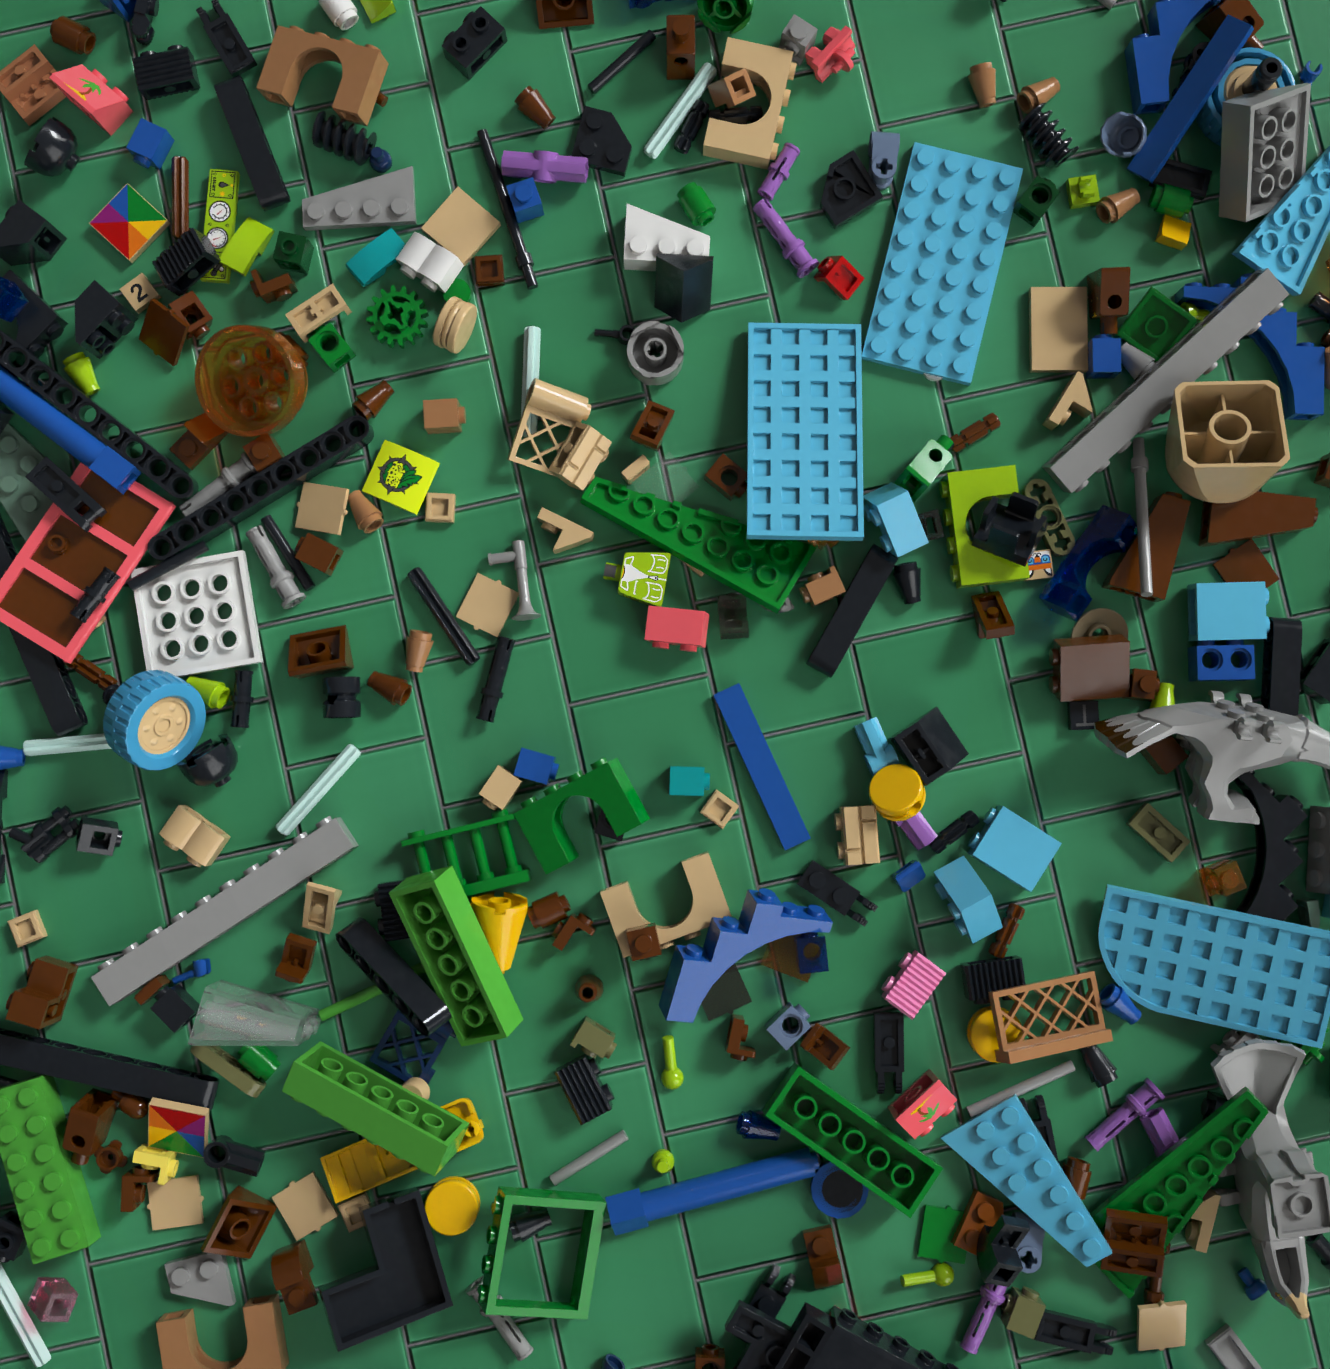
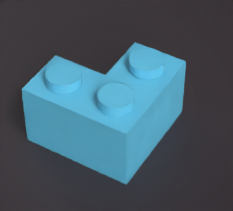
M891 482L863 496L864 516L868 522L871 521L876 527H880L882 536L879 539L886 552L900 557L929 543L908 490Z
M964 855L934 871L938 882L934 887L942 900L947 898L950 902L947 906L955 919L953 922L961 936L966 934L971 942L975 943L1003 928L991 893Z

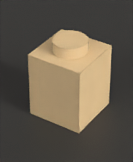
M498 765L479 792V795L484 797L482 803L494 811L498 807L502 810L506 809L524 780L514 776L512 772L503 766Z

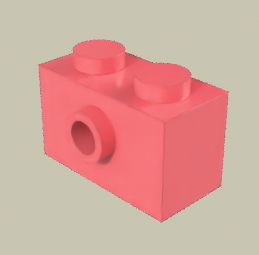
M649 605L644 640L652 642L653 648L669 649V644L680 645L681 651L697 652V647H706L709 614L705 611Z

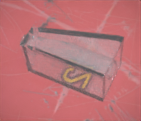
M220 980L205 987L188 1044L192 1046H299L304 1041L309 1040L311 1035H316L321 1018L317 1017L319 1009Z

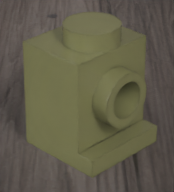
M586 1016L573 1037L570 1046L575 1048L577 1044L582 1045L581 1050L590 1057L596 1058L598 1055L601 1058L606 1057L609 1059L617 1046L613 1042L616 1034Z

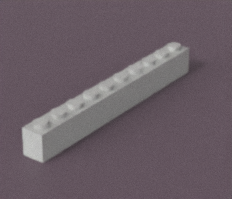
M1268 268L1256 270L1043 465L1044 470L1064 492L1077 493L1089 483L1087 479L1093 473L1103 471L1110 464L1109 459L1116 452L1119 454L1125 451L1132 443L1130 440L1137 433L1142 434L1153 425L1152 420L1159 413L1164 414L1171 409L1174 389L1182 382H1195L1202 374L1206 375L1214 370L1218 365L1216 361L1224 354L1228 355L1237 349L1240 345L1238 341L1243 336L1254 333L1262 325L1260 321L1266 315L1270 316L1277 312L1284 305L1282 301L1289 293Z
M328 816L316 824L317 830L308 835L307 832L298 835L291 840L293 846L285 851L282 847L267 856L269 859L267 863L262 866L256 863L243 872L244 878L237 882L234 879L226 882L219 887L221 893L211 898L210 894L195 903L196 909L187 914L186 910L182 911L170 919L172 924L164 930L160 926L146 935L148 940L141 945L135 942L121 952L124 956L114 961L111 958L97 967L99 972L91 978L107 1004L112 1006L148 984L153 978L162 975L358 847V843L342 818L332 819L331 816Z

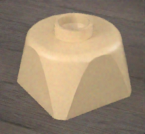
M1269 380L1182 382L1174 389L1165 446L1166 467L1174 483L1190 496L1210 503L1238 502L1257 492L1290 459L1279 387Z

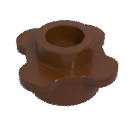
M112 1140L109 1145L105 1147L100 1146L94 1152L96 1163L104 1174L110 1173L116 1167L122 1168L128 1163V1158L123 1155L121 1150L122 1143L119 1140ZM109 1154L113 1155V1159L109 1158Z

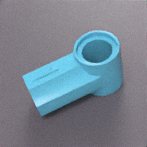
M877 717L853 726L865 752L864 759L872 777L885 766L900 764L894 748L887 742Z

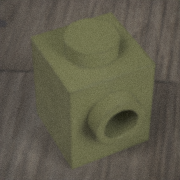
M1012 1286L1010 1294L1005 1295L1006 1299L1001 1307L1003 1313L1000 1318L1006 1329L1033 1340L1046 1308L1037 1291L1023 1286L1022 1290Z

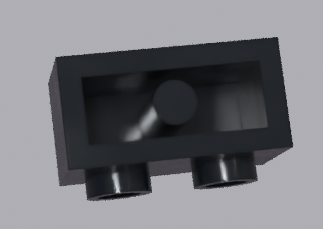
M480 6L475 12L472 11L467 14L463 24L456 31L450 32L445 37L442 49L445 58L470 80L508 40L505 28Z

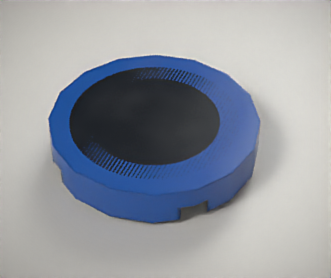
M829 1160L819 1165L820 1169L815 1171L816 1176L812 1178L810 1183L812 1199L818 1209L827 1216L837 1219L851 1217L859 1212L866 1203L869 1192L868 1188Z

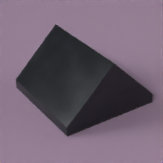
M656 253L654 307L681 323L709 311L714 256Z

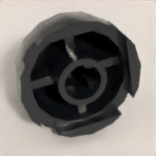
M55 117L50 118L34 140L36 144L33 151L29 149L24 165L39 174L51 177L61 175L66 169L73 171L80 159L76 155L78 143L73 131Z
M227 734L218 735L220 741L214 744L211 739L201 743L184 758L186 760L184 763L181 761L177 763V766L189 782L197 786L207 787L214 784L216 787H220L231 780L230 774L236 768L238 756L234 744Z

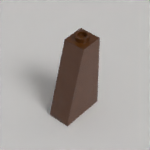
M1257 491L1250 497L1233 503H1210L1203 501L1199 546L1206 547L1298 532L1311 528L1318 518V508L1315 507L1316 498Z
M1166 492L1156 497L1148 508L1152 596H1141L1137 528L1104 580L1102 588L1156 603L1165 600L1191 501L1182 499L1183 495L1179 493Z

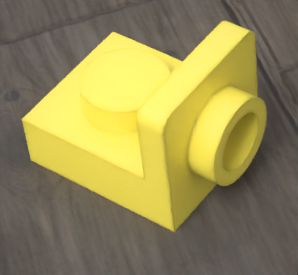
M145 1143L134 1151L133 1163L141 1164L142 1168L148 1170L160 1168L158 1185L164 1186L171 1178H174L179 1166V1160H175L177 1152L151 1148Z

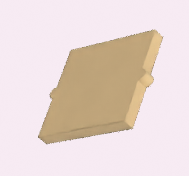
M304 482L300 502L297 503L299 508L295 528L341 535L344 516L348 513L346 505L349 489Z
M477 573L456 617L473 625L475 630L481 629L498 637L519 597V593L502 585L500 580L494 581Z
M314 1171L296 1182L291 1181L287 1188L272 1196L274 1203L297 1241L314 1230L320 1231L324 1224L339 1215Z
M199 1175L171 1178L164 1186L158 1185V1180L147 1183L149 1196L147 1209L150 1210L152 1231L204 1223L202 1208L204 1196L201 1195Z
M1161 1300L1155 1304L1137 1305L1138 1351L1154 1349L1163 1351L1165 1348L1185 1346L1187 1311L1185 1300L1172 1302Z

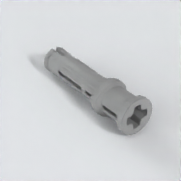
M243 452L241 458L229 468L226 466L222 468L221 475L188 501L181 504L179 508L183 511L182 513L185 516L190 515L241 484L253 474L259 473L246 452Z
M260 525L248 530L246 536L252 543L271 578V588L276 589L282 599L281 605L283 609H289L300 604L306 599L304 593H300L293 580L294 574L290 570H286L263 527Z
M484 1275L470 1284L465 1291L468 1296L472 1295L476 1302H478L479 1296L477 1289L479 1285H482ZM497 1295V1299H503L501 1295ZM482 1308L480 1309L482 1316L490 1318L518 1361L524 1360L532 1353L534 1348L528 1343L510 1316L485 1315Z

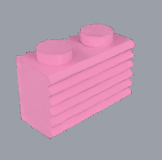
M916 950L912 954L907 952L898 964L901 968L895 977L889 976L881 988L884 991L881 996L912 1020L946 975V972Z

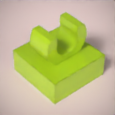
M1096 174L1068 178L1065 182L1070 209L1096 206L1100 202Z

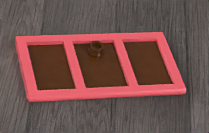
M81 462L70 478L102 506L107 513L102 518L98 517L91 524L93 527L86 532L53 502L0 579V622L69 664L73 662L148 550L150 539L160 532L177 507L172 501L164 499L137 481L123 495ZM84 504L77 512L83 516L90 507ZM104 566L120 576V579L116 581L104 597L106 601L103 604L100 602L87 619V622L83 623L69 612L85 594V587H90Z

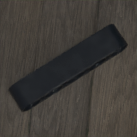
M241 75L215 84L214 88L262 209L266 212L291 202Z
M876 544L872 545L806 663L808 666L830 678L834 675L899 557L886 552Z
M1269 617L1270 630L1267 633V639H1264L1261 705L1265 709L1296 716L1299 711L1302 622L1300 619Z
M358 917L336 933V940L342 950L423 1036L429 1037L451 1019V1013L445 1003L364 918Z

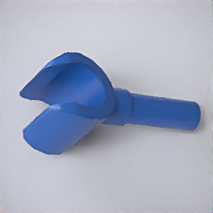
M1308 61L1300 72V78L1303 83H1311L1312 85V82L1322 72L1323 66L1319 64L1313 72L1309 68L1311 61Z
M210 959L192 961L194 970L173 977V983L177 984L189 978L209 974L211 972Z

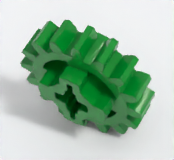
M392 285L390 293H386L384 289H381L382 297L380 299L375 296L372 297L375 306H367V310L372 316L367 317L366 321L369 325H374L369 330L373 335L378 334L377 340L381 344L387 339L389 348H393L395 342H398L401 349H404L406 341L414 345L413 337L418 336L422 338L424 336L420 328H428V323L423 318L428 317L429 313L426 309H422L425 303L423 299L417 300L418 294L416 291H412L408 295L406 286H403L400 292H397L395 286ZM395 300H403V301H406V302H404V303H399V302H395ZM385 307L384 314L380 316L382 309ZM393 309L401 316L403 325L396 321ZM415 318V322L413 326L410 328L411 321ZM396 331L402 334H391L390 332Z

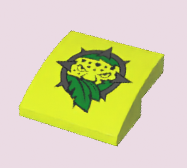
M384 440L362 491L417 515L440 463L410 449Z

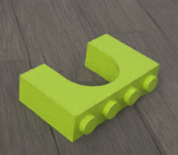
M1009 465L948 472L943 477V481H940L939 490L941 498H945L946 509H943V521L945 526H949L950 537L946 539L948 554H952L953 565H950V577L952 582H956V589L1019 582L1030 578L1028 563L1024 567L972 546V541L966 531V517L974 504L991 500L993 496L999 499L1010 498L1013 492L1019 493L1016 466Z

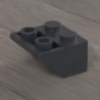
M18 200L15 205L7 210L5 218L0 223V258L10 266L50 261L67 238L45 218Z
M94 280L75 300V341L98 359H101L102 356L112 352L115 343L122 336L132 331L134 323L138 318Z
M938 707L933 708L889 738L907 766L913 768L918 773L924 786H927L951 770L969 754Z

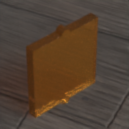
M808 932L786 936L766 943L767 948L761 965L808 983L814 964L819 962L817 956L824 938Z

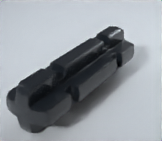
M696 100L692 112H690L680 131L681 136H678L674 143V149L682 154L688 153L691 143L694 141L703 123V118L706 117L709 111V104L702 100Z
M750 106V109L746 107L726 108L723 112H720V109H715L708 112V122L709 118L736 124H747V121L753 123L763 117L761 106Z
M972 810L967 811L961 816L962 819L955 820L940 832L941 835L937 836L929 844L930 848L937 854L941 853L947 848V844L951 845L967 833L968 828L972 829L980 822L978 816Z

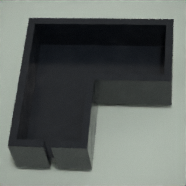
M415 1187L389 1196L391 1202L383 1198L359 1207L375 1265L318 1287L333 1342L338 1352L453 1306L420 1190Z

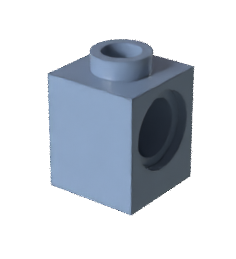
M790 1001L765 1024L766 1030L786 1051L812 1026L807 1020L810 1017L807 1011L799 1003L794 1007ZM787 1017H794L798 1020V1024L795 1029L788 1031L783 1029V1021Z

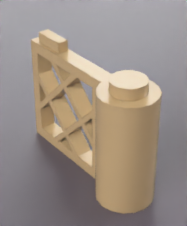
M534 378L527 392L525 407L507 460L553 475L548 471L549 468L546 467L542 456L553 450H556L558 454L559 447L564 444L565 440L557 444L551 429L561 424L570 427V434L576 422L586 421L591 412L588 397ZM529 414L539 416L545 428L531 434L526 425ZM546 419L553 421L555 423L548 425ZM525 431L527 437L521 439L523 432ZM547 431L553 446L539 452L533 438ZM529 440L536 455L526 460L516 457L519 445ZM538 458L541 465L533 463L531 461Z

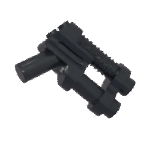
M67 806L57 807L51 812L52 816L45 822H38L34 825L31 834L13 827L9 832V837L23 843L24 845L21 847V850L26 852L29 857L38 863L44 862L53 851L67 842L69 838H74L77 835L80 821L76 818L72 821L69 819L72 811ZM60 824L63 831L58 833L56 837L52 836L50 831Z

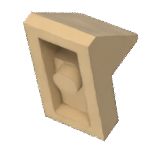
M1079 371L1070 378L1042 424L1051 431L1059 424L1063 426L1072 411L1083 418H1087L1092 414V406L1084 376Z
M543 507L537 516L539 522L542 523L541 528L555 535L557 531L561 532L553 548L554 554L591 542L594 538V532Z
M308 881L302 927L330 934L334 924L335 908L342 890Z
M1211 1188L1202 1198L1203 1202L1192 1215V1220L1187 1223L1185 1229L1186 1242L1194 1250L1207 1253L1221 1198Z

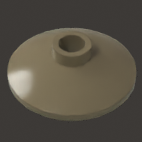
M1097 608L1086 612L1076 621L1071 632V638L1093 636L1092 633L1100 628L1101 632L1096 636L1122 634L1128 639V627L1123 617L1116 611L1107 608Z

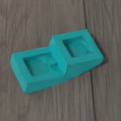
M390 228L354 255L346 263L345 267L365 287L383 276L386 268L397 262L396 257L406 244Z

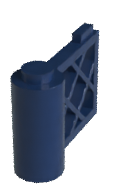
M397 1010L369 1061L403 1081H407L414 1076L407 1072L405 1063L419 1060L422 1069L419 1078L429 1084L436 1072L431 1067L449 1036L455 1038L456 1034L450 1022L447 1021L429 1036V1038L438 1042L435 1050L423 1054L419 1039L426 1037L422 1034H417V1029ZM399 1020L410 1026L412 1036L398 1039L395 1027ZM392 1036L393 1041L387 1042L389 1037ZM414 1041L417 1055L403 1058L400 1044ZM394 1045L398 1060L388 1062L379 1055L383 1048ZM429 1057H430L429 1061H428L427 1064H426V1063H425V1058H429Z

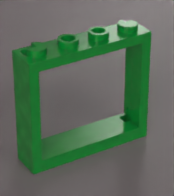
M499 1186L497 1196H495V1200L491 1204V1211L494 1214L493 1223L488 1226L486 1241L489 1247L487 1255H484L482 1259L483 1283L477 1289L479 1293L477 1303H479L485 1315L587 1320L606 1201L597 1193ZM512 1204L585 1210L570 1303L497 1299Z

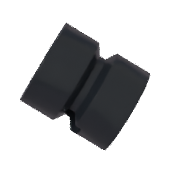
M360 677L322 678L323 694L327 696V700L323 702V718L361 717V701L356 699V696L361 693Z

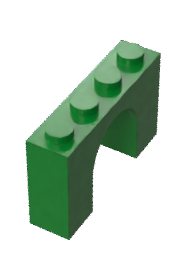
M606 757L596 761L590 765L592 771L584 775L581 770L567 778L569 782L567 785L560 787L559 783L549 787L543 791L545 797L537 800L536 796L522 802L520 804L522 809L514 813L546 875L579 857L564 828L562 819L564 806L571 796L580 795L594 800L603 810L617 837L650 819L618 758L607 761Z

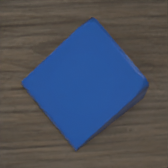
M911 860L893 873L891 877L901 891L906 892L923 880L926 875L919 861Z

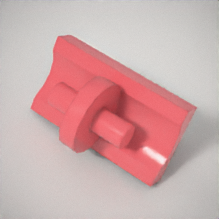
M846 25L841 31L830 26L822 38L826 47L821 51L814 46L805 53L807 64L814 70L816 80L821 83L832 72L837 74L840 69L850 72L854 67L851 58L855 54L853 50L855 44L851 39L852 29Z

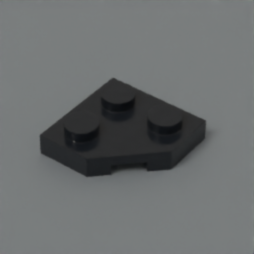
M585 106L571 156L588 158L589 168L625 177L632 152L630 142L611 112Z
M854 150L830 164L820 204L821 209L833 228L837 229L883 199V195Z

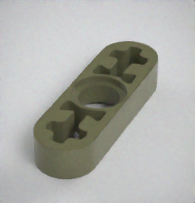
M1034 479L1024 486L1022 495L1037 500L1041 504L1037 496L1031 497L1030 492L1033 490V486L1036 489H1042L1043 493L1039 495L1042 503L1048 500L1049 504L1037 511L1036 518L1040 519L1041 514L1046 510L1052 511L1056 516L1055 524L1047 526L1042 539L1046 548L1050 549L1051 555L1063 557L1074 549V536L1049 484L1042 479ZM1059 526L1062 530L1056 533L1060 540L1065 539L1067 541V544L1064 545L1065 551L1061 547H1055L1054 543L1058 541L1055 533L1050 536L1048 534L1049 531Z
M199 1036L190 1048V1052L196 1058L251 1097L257 1098L267 1085L261 1077L257 1079L239 1064L236 1058L208 1038Z

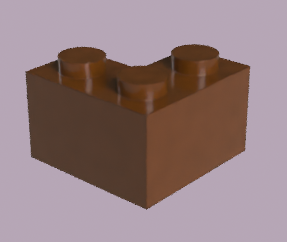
M47 955L36 958L27 970V977L29 978L27 986L15 990L7 1000L6 1009L8 1013L6 1019L36 1029H42L61 1021L79 965Z

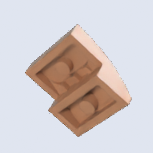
M35 44L0 71L1 93L29 126L66 98L49 78L52 73L57 71Z

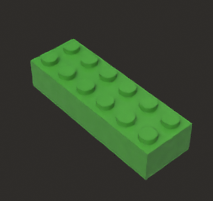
M453 866L407 877L390 891L389 895L437 996L445 1003L451 1013L449 1022L461 1047L507 1038L524 1019Z
M321 1041L293 1062L282 1092L291 1096L294 1101L304 1103L316 1110L319 1115L329 1117L341 1124L344 1129L354 1131L366 1138L369 1143L381 1146L391 1152L396 1158L406 1160L415 1165L421 1172L431 1174L434 1177L457 1153L470 1124Z
M44 1074L0 1087V1154L33 1265L90 1247L102 1237L81 1166L71 1162L72 1152L65 1150L62 1146L67 1119L55 1079Z

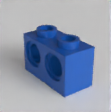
M1215 640L1197 641V646L1188 648L1189 682L1246 681L1255 679L1254 645H1244V640H1226V645H1215ZM1205 653L1211 658V666L1209 668H1206L1202 663V657ZM1233 653L1237 654L1240 659L1237 668L1231 663Z

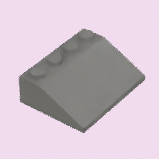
M1311 83L1243 94L1223 102L1219 217L1248 222L1269 213L1306 172Z

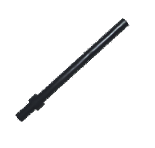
M481 129L477 132V136L517 255L515 261L518 269L522 270L528 290H532L538 287L532 268L534 262L531 253L527 252L487 129Z

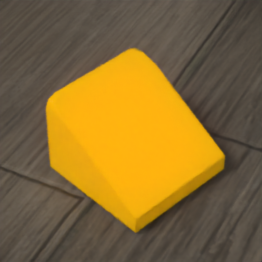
M1164 215L1155 242L1182 251L1189 241L1191 223Z

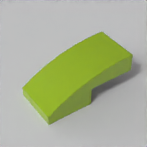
M248 217L219 257L221 259L220 264L246 277L258 254L262 256L275 231Z

